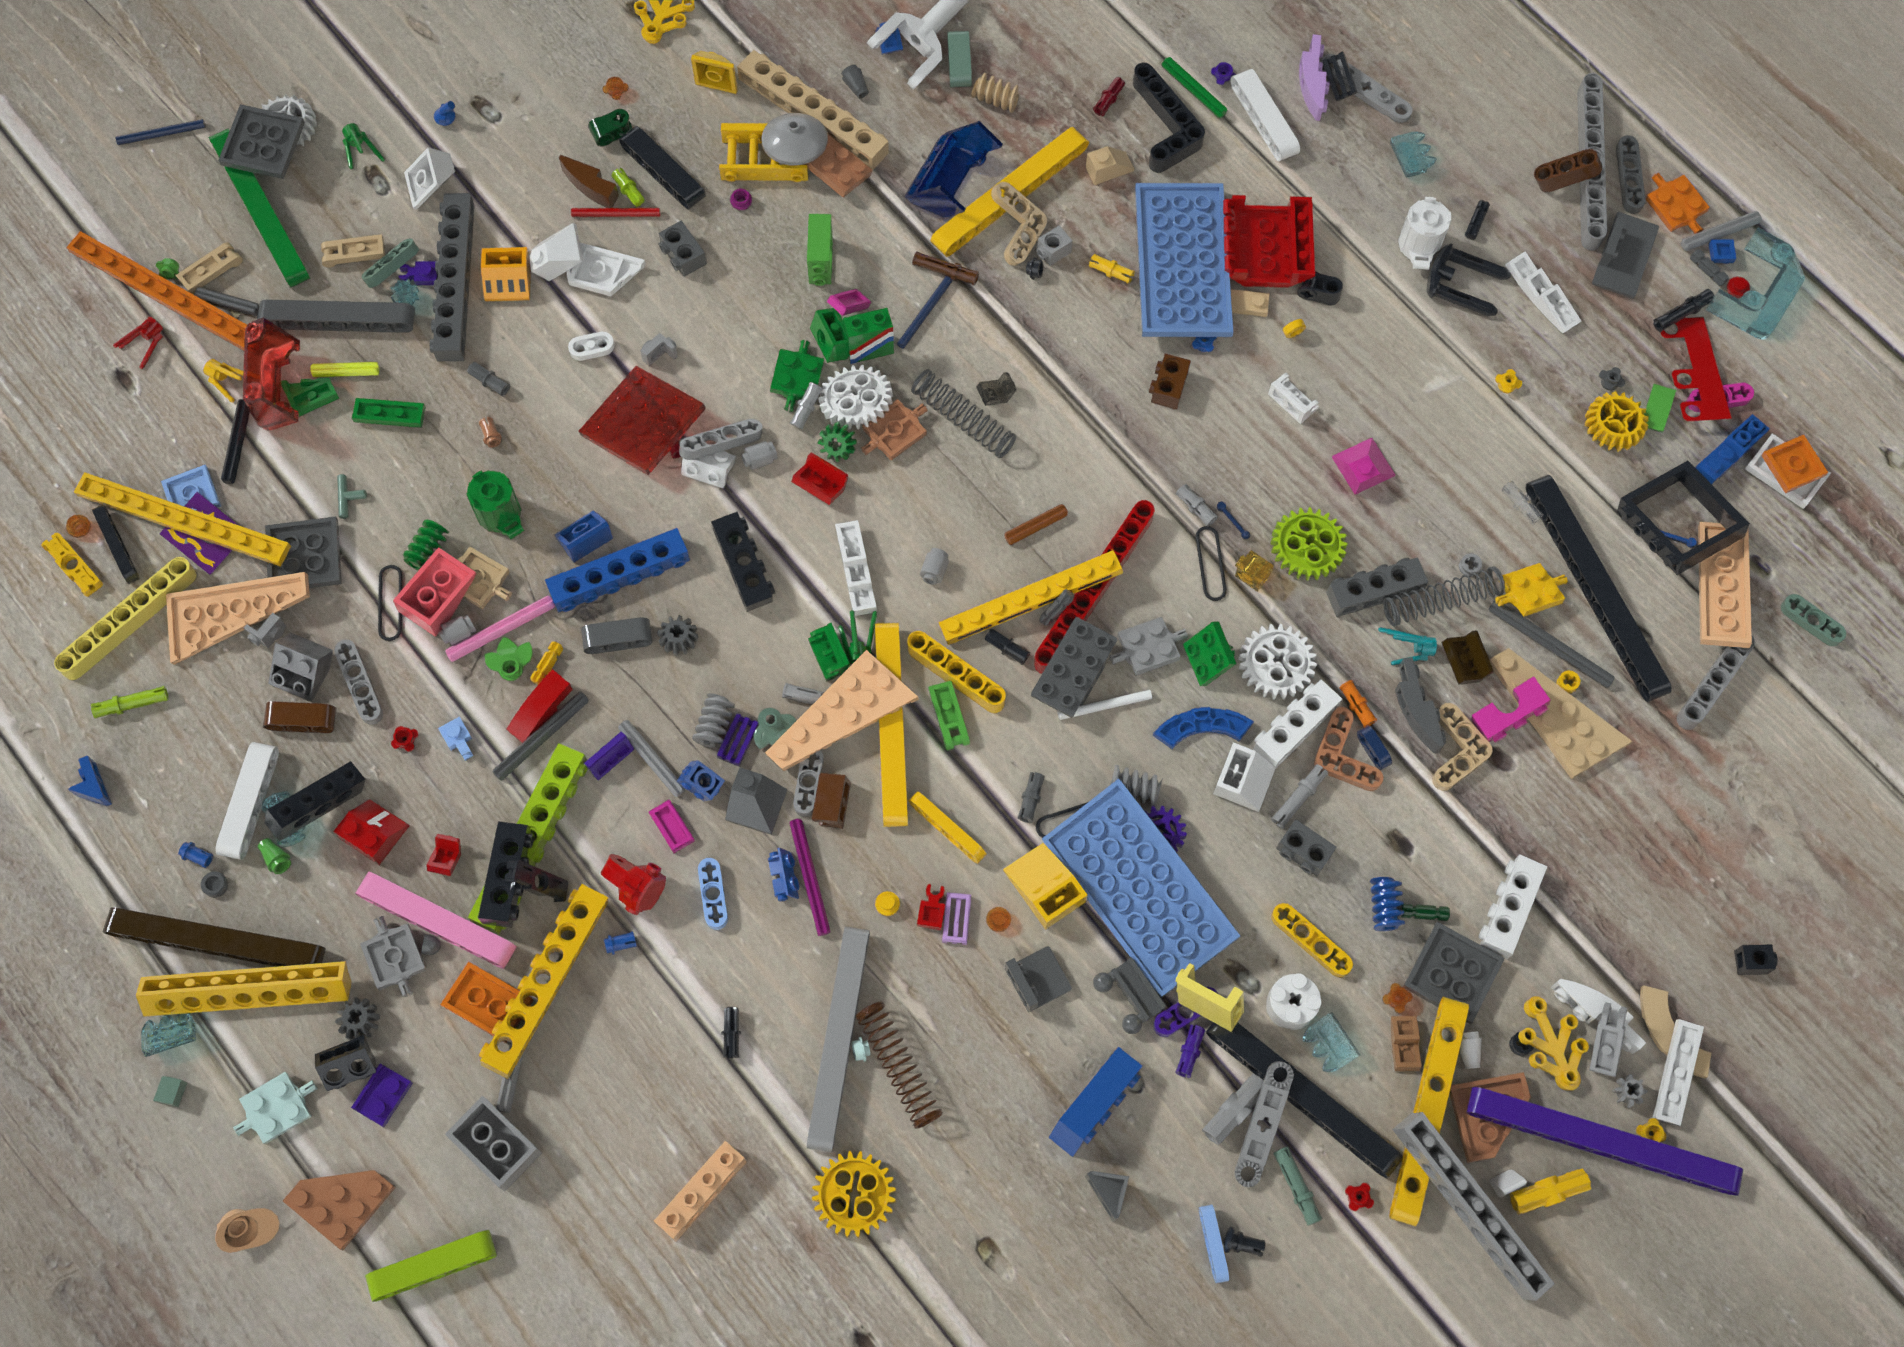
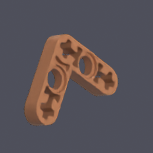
M1337 708L1330 717L1317 751L1314 765L1322 766L1323 769L1321 771L1326 770L1331 777L1367 791H1375L1383 782V773L1376 767L1341 754L1353 722V714L1347 708ZM1340 715H1344L1345 721L1343 722L1341 728L1337 729L1336 726L1339 722V718L1337 717H1340ZM1329 735L1338 736L1340 744L1337 746L1329 744L1327 737ZM1325 756L1329 758L1330 762L1327 766L1322 765L1323 761L1321 759H1324ZM1337 761H1340L1341 763L1339 764L1337 771H1335L1334 768L1336 766ZM1347 764L1353 766L1355 774L1352 776L1345 775L1342 767ZM1361 769L1363 770V776H1361L1360 780H1358L1356 778L1358 777ZM1371 774L1375 776L1374 780H1376L1373 784L1368 783L1369 779L1367 777Z

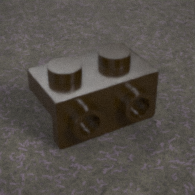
M1477 630L1471 631L1466 636L1446 638L1441 642L1458 685L1479 683L1494 673Z

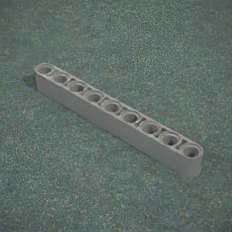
M1589 73L1582 80L1577 92L1579 151L1585 149L1595 150L1602 164V171L1598 176L1580 182L1581 243L1585 249L1593 251L1600 247L1607 234L1603 81L1598 74Z
M846 926L844 928L810 1121L807 1149L833 1152L870 930Z

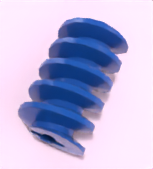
M1391 877L1372 878L1370 883L1374 886L1370 890L1374 896H1372L1371 901L1373 904H1376L1372 907L1373 913L1376 914L1373 916V921L1376 923L1373 929L1375 931L1398 929V926L1405 924L1404 920L1398 919V916L1405 914L1404 911L1397 910V907L1403 905L1404 902L1396 900V897L1402 896L1403 892L1395 890L1396 887L1402 885V882L1395 881Z

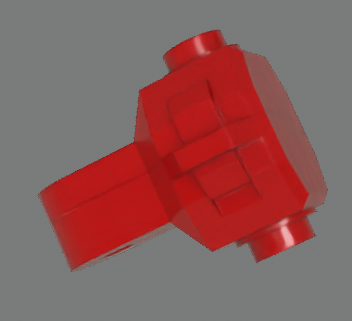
M615 854L609 855L601 870V875L618 887L619 901L626 905L625 909L634 915L651 910L659 900L666 883V876L660 873L662 869L658 865L648 863L647 865L635 866L625 858Z

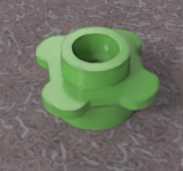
M165 258L156 263L161 277L165 279H178L176 275L180 273V266L177 261Z

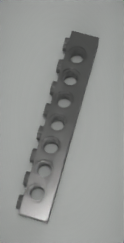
M444 193L443 202H440L442 221L438 223V231L441 239L437 241L439 260L435 262L438 280H434V291L437 294L436 299H433L432 303L435 319L431 320V330L434 336L433 339H430L429 344L430 352L434 353L437 362L464 361L475 209L471 193Z

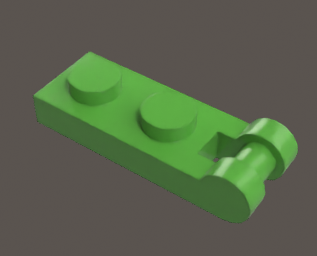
M952 681L929 686L928 691L946 750L954 749V746L960 744L963 746L969 745V736ZM958 729L959 735L951 737L950 731Z

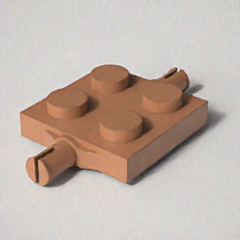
M898 399L889 405V411H883L884 418L877 416V423L869 421V427L862 424V429L871 439L870 442L861 447L862 452L868 455L871 451L878 448L890 460L896 458L927 435V431L918 420V417L928 411L926 406L921 403L914 410H910Z

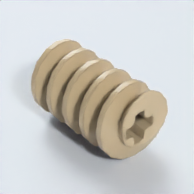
M984 72L981 78L979 77L976 80L971 97L975 98L977 96L979 101L985 99L987 104L993 102L995 107L1001 105L1002 110L1009 108L1010 113H1013L1019 100L1018 85H1015L1011 90L1010 82L1002 86L1003 80L1000 78L997 83H994L995 76L993 75L988 81L986 80L987 73Z

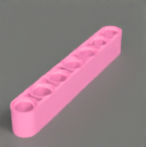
M372 872L366 874L355 892L360 898L499 968L505 969L517 948L510 941Z

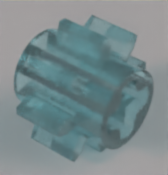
M410 279L407 281L397 280L395 286L390 288L393 293L391 295L393 303L413 305L415 301H419L417 295L419 289L417 285L411 284Z

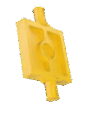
M1537 563L1502 575L1506 594L1495 598L1498 606L1512 603L1525 617L1563 604L1565 596L1557 586L1567 584L1568 580L1564 574L1552 578L1542 564Z

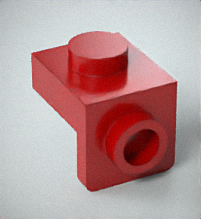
M437 834L435 837L436 847L426 864L427 871L451 876L461 857V842L459 838Z

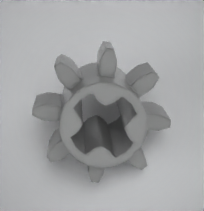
M1630 1074L1626 1077V1081L1623 1078L1616 1080L1619 1087L1613 1089L1612 1092L1617 1093L1619 1098L1617 1103H1627V1107L1631 1108L1634 1105V1101L1638 1105L1644 1102L1641 1096L1646 1094L1648 1090L1643 1089L1642 1079L1639 1081L1634 1080L1633 1075ZM1629 1087L1633 1090L1631 1095L1627 1093Z

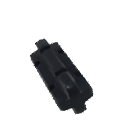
M1484 200L1478 202L1465 232L1466 238L1476 239L1489 209V202Z

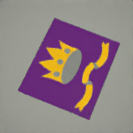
M198 492L184 506L238 525ZM165 527L159 533L209 575L214 572L232 551L226 547Z

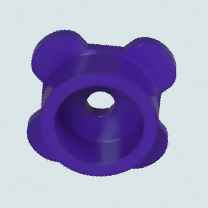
M1226 62L1219 63L1211 69V74L1217 79L1216 83L1219 85H1224L1232 76L1236 75L1233 73V67Z

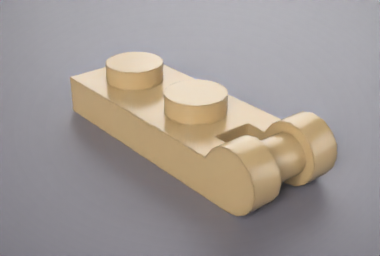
M380 234L321 243V252L324 253L322 265L331 268L336 264L381 259L385 256L384 238Z
M226 242L178 273L176 277L186 290L193 294L198 287L205 286L230 268L239 266L243 262V258L234 252V248L230 243Z

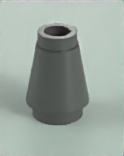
M855 64L846 67L841 73L843 76L842 80L858 99L867 96L869 91L861 68H858Z

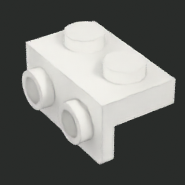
M721 451L694 460L683 458L681 474L724 488L727 474L734 466L736 456L726 451Z

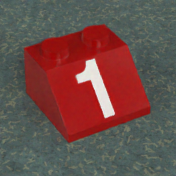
M369 799L349 811L333 832L341 841L380 866L409 828V824Z

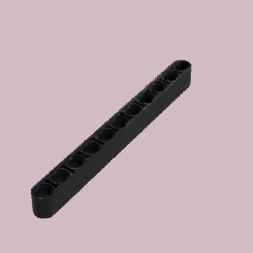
M1545 475L1526 483V493L1643 699L1646 702H1650L1671 693L1672 687L1668 677L1552 476Z

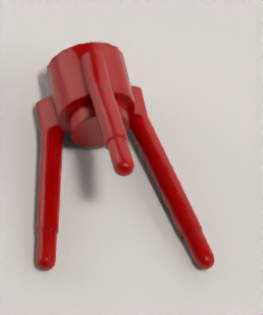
M149 316L141 325L114 343L113 347L122 349L139 335L148 341L153 339L139 366L140 369H143L157 343L163 338V335L160 334L163 327L154 318Z

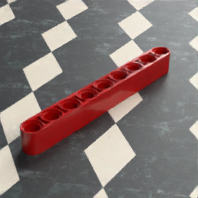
M1141 500L1134 505L1101 555L1120 547L1124 552L1119 553L1115 550L1114 552L1121 567L1124 566L1153 521L1155 507L1150 501ZM1145 512L1148 514V516L1143 517L1140 516L1138 513ZM1134 530L1136 534L1131 535L1128 534L1126 531ZM1115 577L1098 583L1099 589L1089 587L1074 594L1073 601L1066 606L1035 653L1034 667L1037 672L1042 674L1048 663H1042L1039 659L1047 657L1051 660L1059 646L1054 644L1052 640L1057 638L1062 640L1070 626L1066 625L1065 621H1074L1076 617L1087 621ZM1085 602L1088 604V606L1082 608L1079 607L1077 603Z

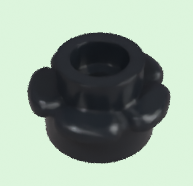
M1034 257L1031 262H1027L1026 274L1032 280L1042 277L1043 261L1037 260Z

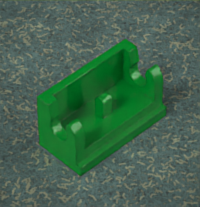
M829 623L810 632L811 637L808 638L826 681L841 676L850 667L832 623Z

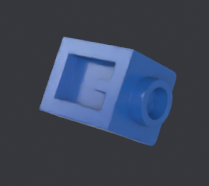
M886 22L879 24L880 27H877L875 32H877ZM898 28L880 45L882 55L903 50Z

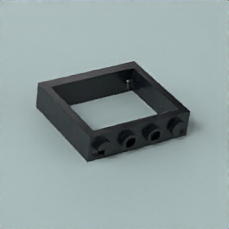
M1688 460L1621 497L1617 512L1622 516L1621 519L1627 521L1635 534L1642 537L1650 550L1657 553L1664 561L1666 567L1669 566L1676 575L1681 574L1744 538L1750 524ZM1679 481L1726 529L1684 554L1637 507L1639 503Z

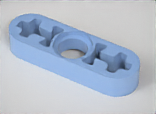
M705 858L698 865L704 917L708 927L713 930H720L728 922L721 868L717 860ZM707 865H711L714 869L716 868V870L712 871L714 881L709 882L707 872H703L707 869ZM717 888L720 891V895L715 900H709L706 897L707 890ZM712 906H717L719 916H723L719 918V923H714V920L710 919L714 916Z
M1212 1204L1199 1207V1216L1215 1283L1229 1281V1272L1214 1207Z

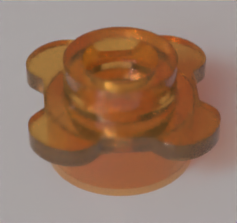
M619 77L609 78L606 85L603 86V92L611 95L614 100H619L621 95L629 89L628 84L623 83Z
M1394 983L1390 986L1391 990L1389 993L1385 994L1382 1000L1384 1004L1392 1006L1396 1013H1402L1405 1010V1005L1412 1001L1413 996L1405 988L1401 987L1400 984Z

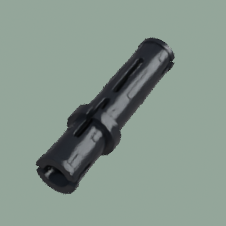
M1706 289L1694 297L1690 296L1681 305L1653 320L1655 329L1662 332L1688 315L1698 313L1702 307L1715 301L1713 291Z

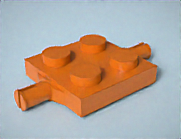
M1660 173L1655 174L1652 180L1657 184L1658 189L1647 194L1646 201L1669 231L1672 232L1679 227L1689 226L1694 234L1702 232L1703 228L1696 219L1708 212L1710 207L1687 177L1682 175L1673 181L1666 182Z

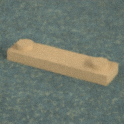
M1230 289L1232 313L1267 317L1269 293Z

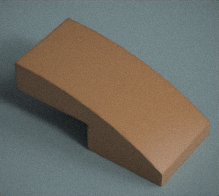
M1391 1016V1042L1395 1071L1421 1070L1422 1065L1418 1045L1420 1036L1417 1016Z

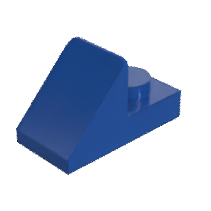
M88 755L78 759L81 766L78 772L83 782L68 788V790L77 797L104 806L112 805L96 762Z

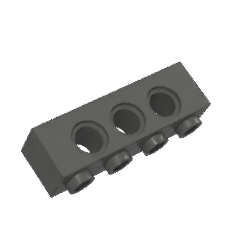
M1418 557L1414 559L1403 558L1394 565L1388 566L1384 564L1375 568L1374 571L1367 573L1366 571H1360L1351 578H1337L1331 582L1326 593L1336 617H1340L1383 604L1384 599L1387 597L1392 598L1394 595L1400 597L1403 592L1409 594L1411 590L1417 592L1420 587L1425 589L1428 580ZM1393 576H1399L1403 581H1397ZM1371 583H1378L1381 588H1375ZM1350 589L1357 590L1359 595L1352 594Z

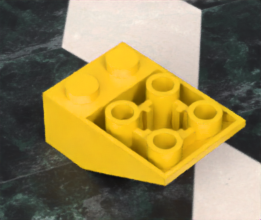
M1044 843L1003 869L1045 930L1086 903L1087 893L1074 875Z

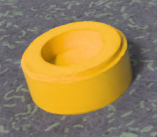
M1297 319L1287 324L1282 331L1286 338H1293L1301 334L1306 329V325L1303 319Z

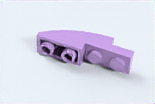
M1313 34L1309 52H1302L1299 63V80L1302 95L1310 113L1316 121H1320L1322 112L1326 113L1328 99H1324L1325 94L1328 95L1330 81H1326L1327 72H1322L1323 62H1319V58L1323 57L1324 45L1321 44V35Z

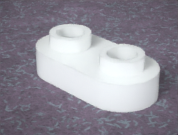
M597 332L573 338L569 342L568 349L573 359L583 361L609 355L614 349V341L609 333ZM579 349H584L583 352H577Z

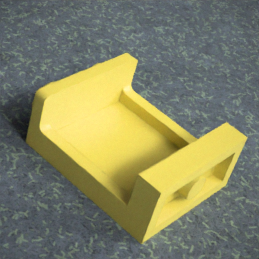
M1189 963L1186 969L1182 968L1179 971L1175 980L1177 982L1178 1002L1232 1032L1244 1013V991L1234 987L1227 999L1196 982L1195 967Z

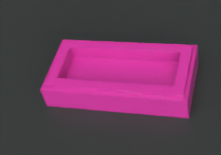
M852 289L831 295L827 303L844 316L868 309L871 301L859 290Z
M670 799L649 811V815L673 854L695 842Z

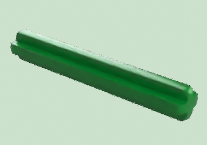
M1171 57L1164 59L1161 64L1163 69L1217 118L1225 116L1228 110L1220 101Z

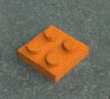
M1805 435L1766 450L1761 455L1785 494L1823 478L1828 474L1827 469Z

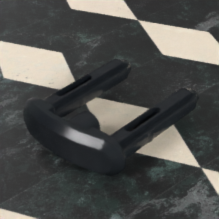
M1452 243L1445 245L1436 257L1429 272L1426 289L1429 298L1432 299V297L1436 296L1485 316H1495L1498 313V309L1492 303L1440 284V278L1451 281L1455 272L1454 268L1445 265V263L1449 260L1499 280H1508L1511 277V273L1505 267L1455 249Z

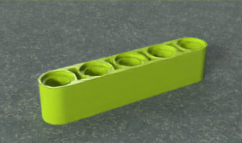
M484 1230L404 1259L365 1275L372 1302L381 1301L491 1260L497 1256L490 1230Z

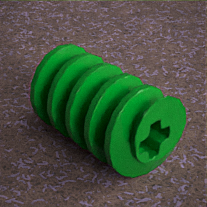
M428 519L424 520L422 523L423 527L417 530L418 535H414L412 538L414 543H409L407 546L408 550L402 554L404 562L418 571L429 559L428 557L432 556L434 553L433 549H438V547L442 549L438 541H447L442 534H449V531L442 525Z

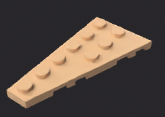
M301 572L166 594L170 663L175 665L245 630L246 624L251 627L267 619L272 613L277 614L309 598L308 574Z
M866 650L765 754L779 768L785 771L808 759L810 755L821 749L825 750L832 746L838 740L845 739L874 724L878 719L887 714L894 713L904 705L919 700V697Z

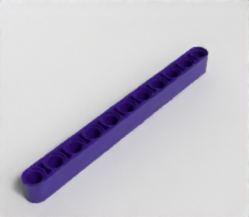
M1472 1087L1466 1112L1470 1116L1724 1194L1738 1196L1740 1193L1744 1170L1741 1167L1479 1087Z

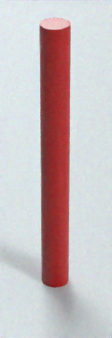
M571 208V216L660 217V208Z

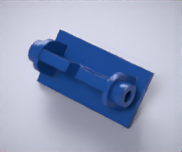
M779 847L777 848L778 852H771L768 858L771 876L780 875V878L772 880L774 895L778 898L779 902L788 900L787 896L799 899L798 890L800 886L794 873V857L790 851Z

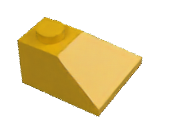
M699 51L692 55L691 62L696 85L734 94L737 93L733 63L714 52Z

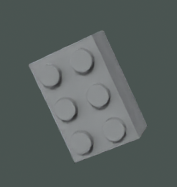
M484 1096L445 1133L504 1192L542 1154Z

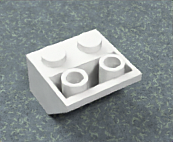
M1233 742L1213 794L1259 812L1275 767L1258 752Z

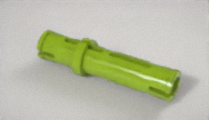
M166 686L119 697L117 695L107 701L92 703L91 711L95 719L115 713L119 715L130 709L168 701L169 695Z

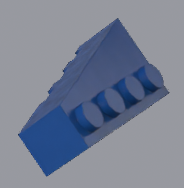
M1118 1047L1059 1119L1049 1139L1073 1157L1084 1142L1086 1144L1090 1143L1097 1133L1094 1130L1100 1123L1103 1126L1112 1115L1109 1111L1112 1106L1118 1107L1127 1096L1124 1093L1126 1088L1129 1086L1132 1089L1141 1078L1138 1073L1142 1065Z

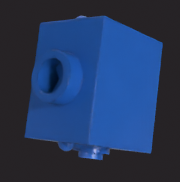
M696 760L691 761L682 770V774L677 782L693 793L698 799L710 801L719 793V789L725 780L702 762Z

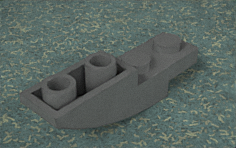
M1413 657L1403 658L1399 665L1402 682H1399L1395 689L1398 703L1408 724L1417 737L1434 754L1439 753L1444 744H1446L1445 733L1443 730H1440L1439 709L1435 708L1433 700L1425 701L1424 688L1420 687L1418 681L1420 677L1419 667L1414 665Z

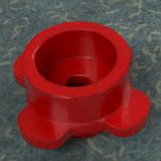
M403 726L397 727L393 735L394 740L391 741V746L394 749L403 748L407 752L413 751L415 748V738L419 736L416 729L410 730Z
M1362 1183L1360 1186L1353 1187L1349 1185L1346 1187L1345 1194L1348 1195L1350 1210L1357 1211L1363 1207L1367 1209L1373 1207L1374 1200L1370 1197L1369 1191L1371 1188L1369 1184ZM1357 1195H1361L1362 1199H1358Z

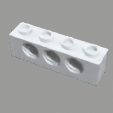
M1320 680L1316 685L1311 683L1304 690L1303 694L1305 696L1299 701L1297 699L1292 701L1287 707L1288 712L1283 717L1278 715L1270 724L1272 728L1267 733L1263 730L1255 738L1256 744L1253 750L1271 763L1275 769L1339 707L1342 698L1324 681ZM1307 704L1315 705L1317 710L1312 711L1308 709ZM1290 720H1298L1301 726H1293ZM1274 736H1282L1285 739V742H1277L1274 739Z
M1520 854L1514 861L1510 859L1504 872L1508 874L1506 881H1501L1496 891V895L1499 896L1496 904L1492 903L1487 914L1490 917L1488 926L1483 925L1478 938L1482 940L1481 946L1506 960L1513 955L1547 866ZM1515 880H1520L1524 884V889L1518 888L1515 885ZM1506 901L1512 902L1516 907V911L1508 909ZM1497 923L1504 924L1507 928V933L1501 932L1497 927Z

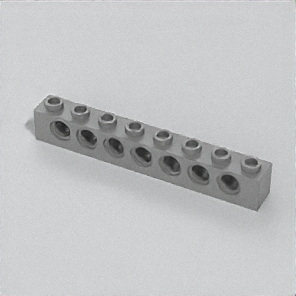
M1411 1113L1392 1129L1523 1300L1537 1301L1555 1283L1424 1113Z

